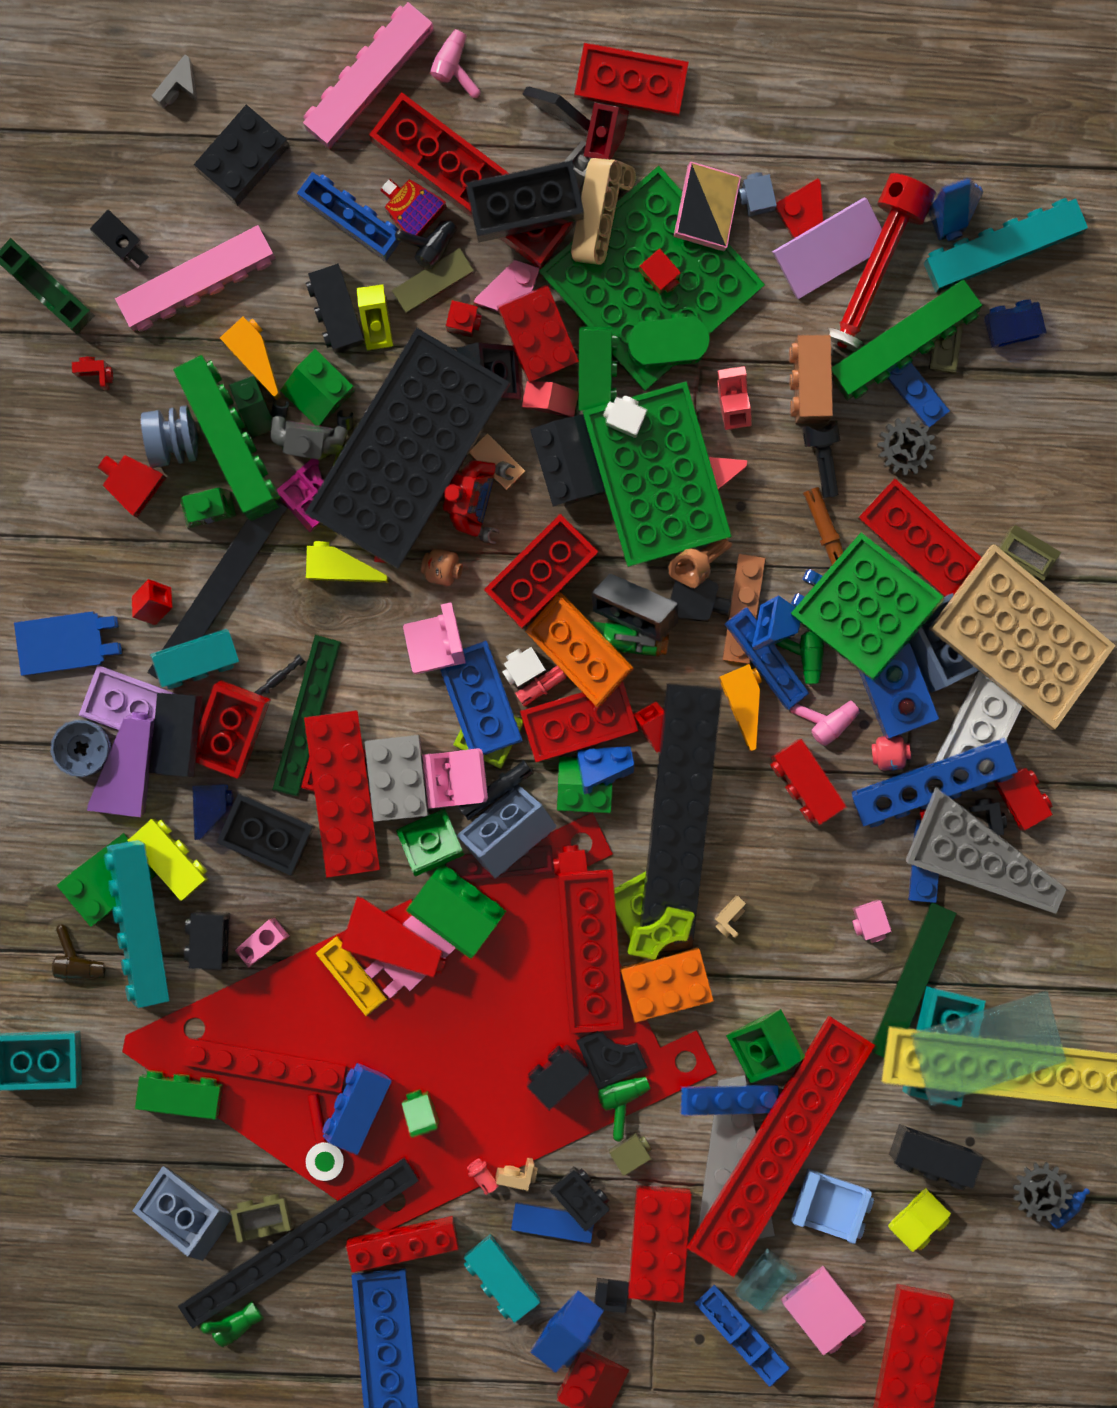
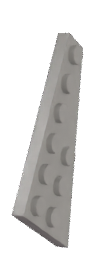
M935 787L907 855L906 862L1056 914L1066 888Z

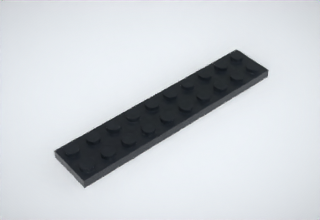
M667 684L640 927L649 926L657 922L664 915L667 907L693 912L695 916L688 940L671 942L660 951L683 952L693 949L722 689L720 687Z

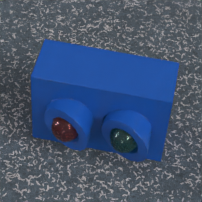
M910 644L902 648L875 681L858 669L883 736L887 739L939 719Z

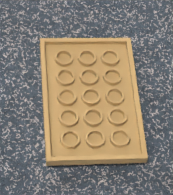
M995 544L989 547L929 628L1051 730L1057 728L1116 646Z

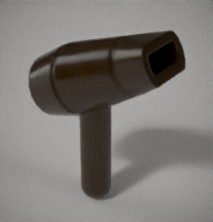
M64 924L58 925L56 931L65 956L55 957L52 963L54 978L63 980L105 978V963L77 957L67 927Z

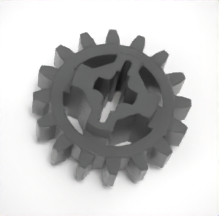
M907 417L902 424L898 418L895 420V427L891 424L886 426L888 434L881 432L879 435L884 442L877 444V448L883 449L878 458H886L887 461L883 466L888 467L891 464L893 466V474L900 469L902 470V476H906L908 470H911L913 475H916L918 473V466L924 470L927 468L925 460L932 461L934 458L929 452L936 449V446L930 445V441L935 436H927L926 432L929 430V426L923 429L920 428L921 420L919 419L914 424H911L910 417ZM908 430L916 432L919 436L915 437L909 434ZM896 433L897 441L895 445L889 447L890 438ZM904 441L906 444L912 445L909 453L906 449L902 450L900 448ZM924 446L923 454L917 461L916 452ZM897 456L903 459L905 464L896 461L893 457Z
M1035 1162L1033 1165L1034 1169L1031 1171L1025 1166L1024 1171L1026 1175L1017 1174L1016 1176L1020 1181V1185H1013V1189L1019 1191V1194L1013 1196L1014 1200L1022 1201L1018 1209L1023 1210L1026 1208V1217L1028 1218L1036 1214L1038 1222L1041 1221L1042 1216H1046L1047 1220L1051 1221V1214L1053 1213L1061 1217L1059 1209L1061 1207L1064 1209L1069 1208L1065 1203V1199H1072V1195L1066 1193V1190L1072 1188L1071 1183L1063 1182L1067 1175L1065 1173L1058 1175V1166L1050 1170L1048 1162L1044 1163L1043 1168H1039L1037 1162ZM1037 1174H1047L1041 1180L1035 1181L1031 1178ZM1056 1180L1061 1188L1060 1196L1054 1193L1053 1190ZM1044 1185H1048L1047 1191L1049 1195H1043L1038 1199L1036 1188H1043ZM1025 1187L1032 1193L1030 1203L1026 1201L1024 1196ZM1051 1203L1054 1205L1049 1209H1039L1043 1204Z

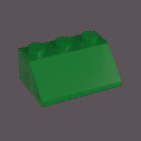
M444 864L436 869L406 909L409 914L470 959H472L506 913V910L495 901H492L475 886L465 881Z

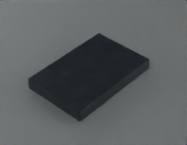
M157 693L149 773L194 778L202 696Z

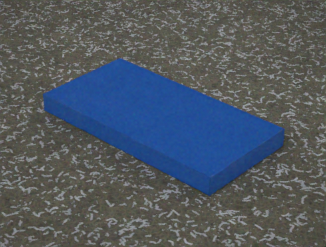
M487 640L464 648L463 652L466 663L442 668L440 671L468 749L479 748L484 756L523 742Z

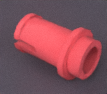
M477 1159L467 1167L469 1170L468 1175L474 1177L484 1191V1194L487 1195L493 1192L499 1185L496 1184V1180L486 1168L487 1163Z

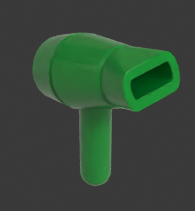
M810 631L801 635L800 644L788 638L775 644L801 656L806 684L820 683L824 656L823 640Z
M646 1077L613 1083L600 1089L598 1092L601 1106L606 1111L615 1109L613 1139L616 1142H620L624 1138L626 1104L650 1090Z
M251 1301L243 1310L222 1319L220 1322L202 1324L201 1331L204 1334H212L214 1341L219 1346L225 1347L233 1343L252 1325L264 1318L256 1304Z

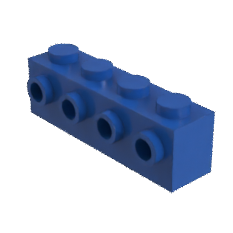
M312 171L297 192L299 200L386 262L401 242L395 238V233L399 229L389 221L384 223L378 219V214L366 205L361 207L355 202L356 198L345 190L340 192L333 187L334 182L323 174L318 176Z

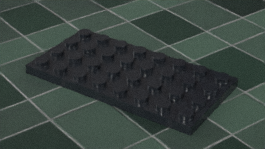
M416 327L305 511V514L399 570L443 497L445 489L452 482L508 389L510 382Z

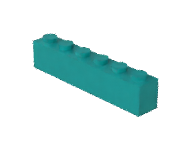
M1063 198L1054 202L1051 209L1043 211L1042 208L1036 209L1028 213V218L1018 221V218H1014L1003 223L1004 228L996 231L993 228H989L978 233L979 238L971 241L968 238H964L953 244L954 248L946 251L943 248H939L928 254L929 258L924 262V266L935 292L937 293L940 290L954 286L963 279L965 281L1083 234L1088 229L1077 199L1068 201L1067 198Z
M140 840L107 846L108 854L104 855L106 868L111 870L112 880L108 884L112 897L115 896L116 907H113V916L115 922L119 923L121 933H117L119 948L124 951L125 959L121 960L123 974L128 976L129 985L125 986L127 999L129 1002L132 1001L137 1008L168 1002L169 995L145 844Z

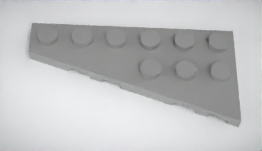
M745 1075L719 1079L717 1086L747 1085ZM752 1114L713 1115L698 1228L756 1135ZM771 1217L758 1239L775 1236Z

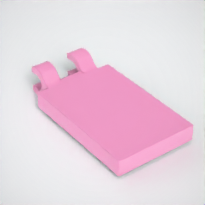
M411 916L403 923V925L444 951L442 957L446 958L455 949L454 946L415 917ZM375 960L365 970L371 978L382 969L392 977L393 981L383 990L389 998L404 985L410 991L426 976L379 960Z

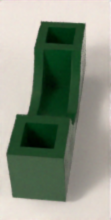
M10 238L0 249V265L76 335L95 317L84 304L51 276L13 239Z

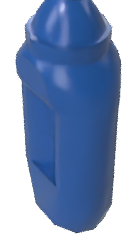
M1085 1188L1083 1192L1071 1194L1072 1199H1065V1203L1069 1208L1064 1209L1061 1207L1059 1209L1061 1217H1058L1055 1213L1051 1214L1052 1220L1049 1222L1056 1230L1062 1228L1080 1212L1082 1204L1085 1203L1086 1195L1090 1194L1089 1189Z

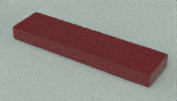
M551 845L532 847L527 854L521 856L507 871L500 874L497 878L554 872ZM472 853L464 854L457 859L445 863V866L452 869L465 881L494 878Z

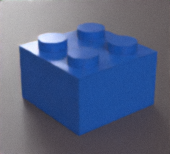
M578 1290L550 1318L530 1352L555 1373L563 1365L568 1367L576 1358V1352L582 1353L590 1344L591 1339L588 1337L589 1335L592 1336L600 1327L601 1323L598 1320L603 1310Z

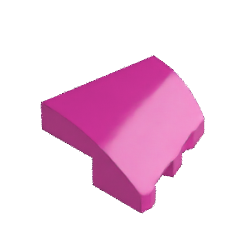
M314 458L297 470L295 475L277 489L281 497L280 500L309 532L313 531L321 523L307 516L305 511L324 482L318 466L319 461Z

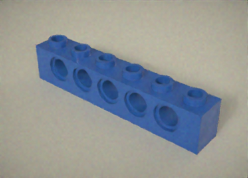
M1004 737L852 791V798L863 827L869 825L872 828L885 823L884 819L892 816H895L896 819L905 817L914 808L927 809L934 790H930L927 787L931 779H940L942 781L940 790L953 800L962 795L961 792L972 789V791H978L986 788L988 782L994 780L998 782L1007 781L1013 778V773L1018 771ZM984 760H990L994 763L991 771L982 772L979 770L980 763ZM963 769L968 772V776L964 781H956L953 778L957 770ZM914 788L917 794L913 799H905L902 796L903 790ZM880 797H888L891 800V804L887 808L878 807L876 802Z

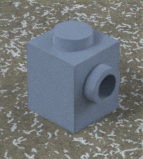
M762 172L748 175L746 180H743L742 188L739 189L741 204H746L749 217L775 211L777 204L770 174L763 176Z

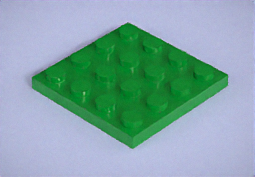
M860 533L791 614L871 680L875 681L945 599L944 596L867 536Z

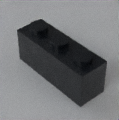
M339 264L308 273L310 281L306 282L310 297H316L318 307H315L314 310L318 322H324L327 332L322 334L327 348L332 347L336 354L365 344Z
M611 573L592 592L593 612L659 642L678 623V603Z

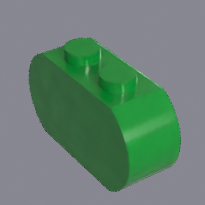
M687 313L673 314L671 319L662 320L660 316L645 317V321L637 323L629 335V355L632 361L643 369L696 364L704 357L709 345V333L705 324L694 316L687 317Z

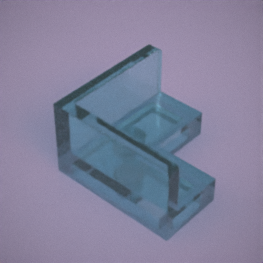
M767 1248L734 1291L744 1302L748 1301L758 1310H762L787 1276L795 1281L797 1275L793 1267Z

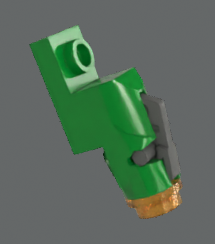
M589 621L619 653L655 657L667 655L669 634L659 642L621 624Z

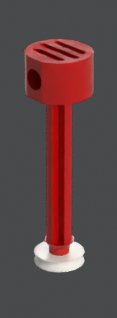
M890 173L877 203L878 207L889 215L843 319L839 321L841 329L828 328L831 342L839 347L857 351L859 350V345H864L861 340L854 336L861 332V326L908 222L917 225L924 223L936 196L935 190L923 182L902 174Z

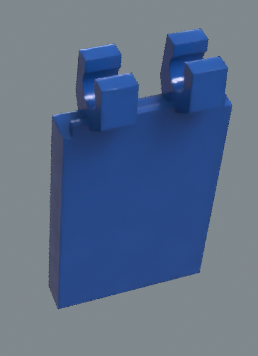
M94 611L15 622L14 628L21 676L102 665L104 656L123 654L121 643L116 642L102 645L100 630L118 628V617L98 618V613L95 614Z

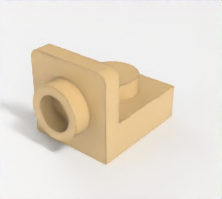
M737 895L714 918L719 922L715 927L726 937L731 934L736 938L739 935L728 924L730 920L736 922L745 912L742 907L746 903Z
M527 1158L524 1173L514 1166L498 1167L495 1177L496 1184L528 1191L530 1183H535L538 1168L534 1167V1162L531 1158Z

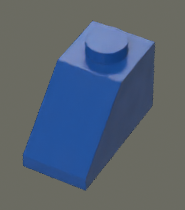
M779 595L761 604L752 648L758 650L797 634L800 629V622L791 614L796 607Z

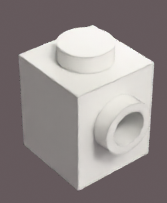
M624 396L623 399L616 397L614 403H608L603 417L607 418L606 426L636 438L647 410L637 406L639 402L630 397Z
M530 647L524 652H521L519 648L506 656L508 661L504 665L507 669L502 672L510 685L516 683L520 687L546 670L533 648Z

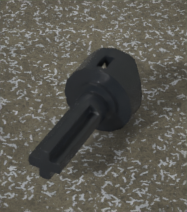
M832 420L825 427L817 431L809 426H802L805 447L816 448L823 498L838 496L833 455L830 447L834 445L833 443L840 441L838 421Z

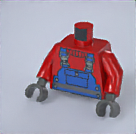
M473 460L456 473L450 485L445 489L443 510L450 514V519L456 530L474 537L479 535L480 540L485 543H497L490 539V533H500L497 528L491 527L481 528V525L483 524L494 473L506 480H512L513 477L505 474V472L510 467L515 468L514 465L504 461L495 465L494 462Z

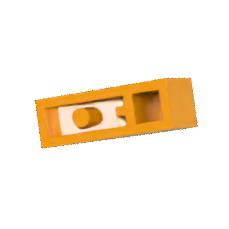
M242 317L220 339L269 393L278 400L281 397L265 341L260 335L263 330L253 319L248 322Z
M750 664L722 675L718 679L748 750L753 751L756 749L760 695L758 684L762 681L757 669H751Z

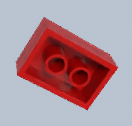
M545 285L497 305L499 314L528 382L579 362L549 286Z
M222 680L215 683L199 725L196 763L237 779L241 777L247 768L271 699Z
M802 739L795 740L770 757L773 761L770 764L772 770L778 778L784 777L788 783L785 786L786 791L793 800H799L803 806L799 810L808 823L813 822L820 825L847 807Z

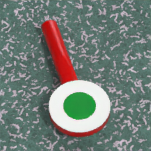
M318 1094L308 1095L316 1145L307 1154L306 1167L314 1178L328 1181L339 1175L344 1165V1157L338 1147L329 1144L323 1137L324 1125Z

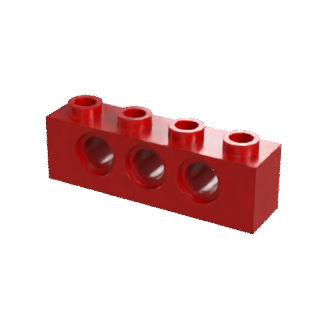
M449 1216L348 1238L346 1249L351 1272L353 1273L458 1250L459 1240L454 1218Z

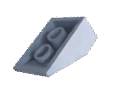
M165 1166L160 1169L132 1210L185 1255L201 1261L207 1256L232 1219L231 1213L215 1200Z

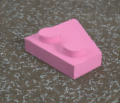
M514 260L475 298L474 304L499 312L497 305L533 291L540 268Z

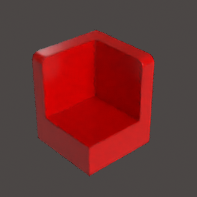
M150 579L132 596V618L152 625L158 624L172 609V588Z

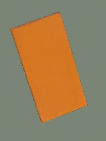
M562 593L556 594L525 631L596 707L601 706L634 669Z

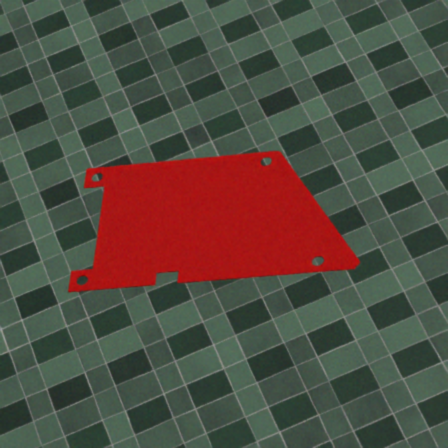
M593 812L550 832L547 837L533 846L551 845L552 858L557 859L558 853L563 852L562 847L571 846V840L574 835L586 833L592 839V847L589 852L585 853L587 867L613 855ZM555 869L552 873L467 881L506 910V913L472 959L455 948L446 957L442 974L437 973L436 977L426 975L410 991L404 985L391 998L383 990L393 979L382 969L371 979L383 992L387 1000L367 1016L364 1015L316 955L320 949L336 936L343 942L345 930L125 1035L122 1049L124 1054L146 1069L163 1072V1077L173 1078L174 1074L189 1075L190 1080L200 1081L201 1077L217 1079L216 1083L223 1084L218 1119L337 1201L405 1157L418 1176L419 1181L401 1192L405 1196L404 1207L394 1212L387 1209L385 1204L363 1217L364 1220L383 1231L392 1229L480 1187L474 1177L468 1175L469 1170L467 1169L477 1159L487 1163L486 1168L495 1179L498 1167L504 1168L506 1165L519 1168L526 1165L527 1158H531L534 1161L613 1123L615 1109L606 1111L601 1106L598 1098L599 1090L590 1070L589 1074L550 1110L527 1087L528 1073L539 1063L543 1067L549 1061L547 1059L548 1055L558 1045L563 1048L567 1044L587 1065L576 1040L593 1033L570 1034L559 876L555 875ZM412 899L385 911V913L403 924L412 916L406 911ZM351 952L364 970L376 960ZM620 969L624 1029L603 1031V1033L615 1043L626 1045L636 1042L648 1067L617 1082L646 1077L650 1086L648 1092L626 1104V1117L682 1090V1087H688L717 1072L697 1030L660 1047L647 1019L639 1022L634 1021ZM190 1018L202 1020L205 1025V1031L198 1038L201 1040L347 1065L342 1094L347 1085L346 1077L349 1071L355 1068L356 1063L385 1074L392 1081L358 1155L339 1148L344 1157V1165L339 1175L328 1181L314 1178L306 1167L307 1154L316 1145L307 1096L318 1094L324 1125L327 1119L332 1117L335 1111L334 1104L340 1093L182 1065L186 1040L188 1038L184 1032L186 1021ZM682 1051H689L696 1057V1065L689 1072H682L675 1065V1058ZM419 1089H421L422 1093L429 1091L440 1122L436 1129L411 1138L402 1102L407 1099L406 1094Z

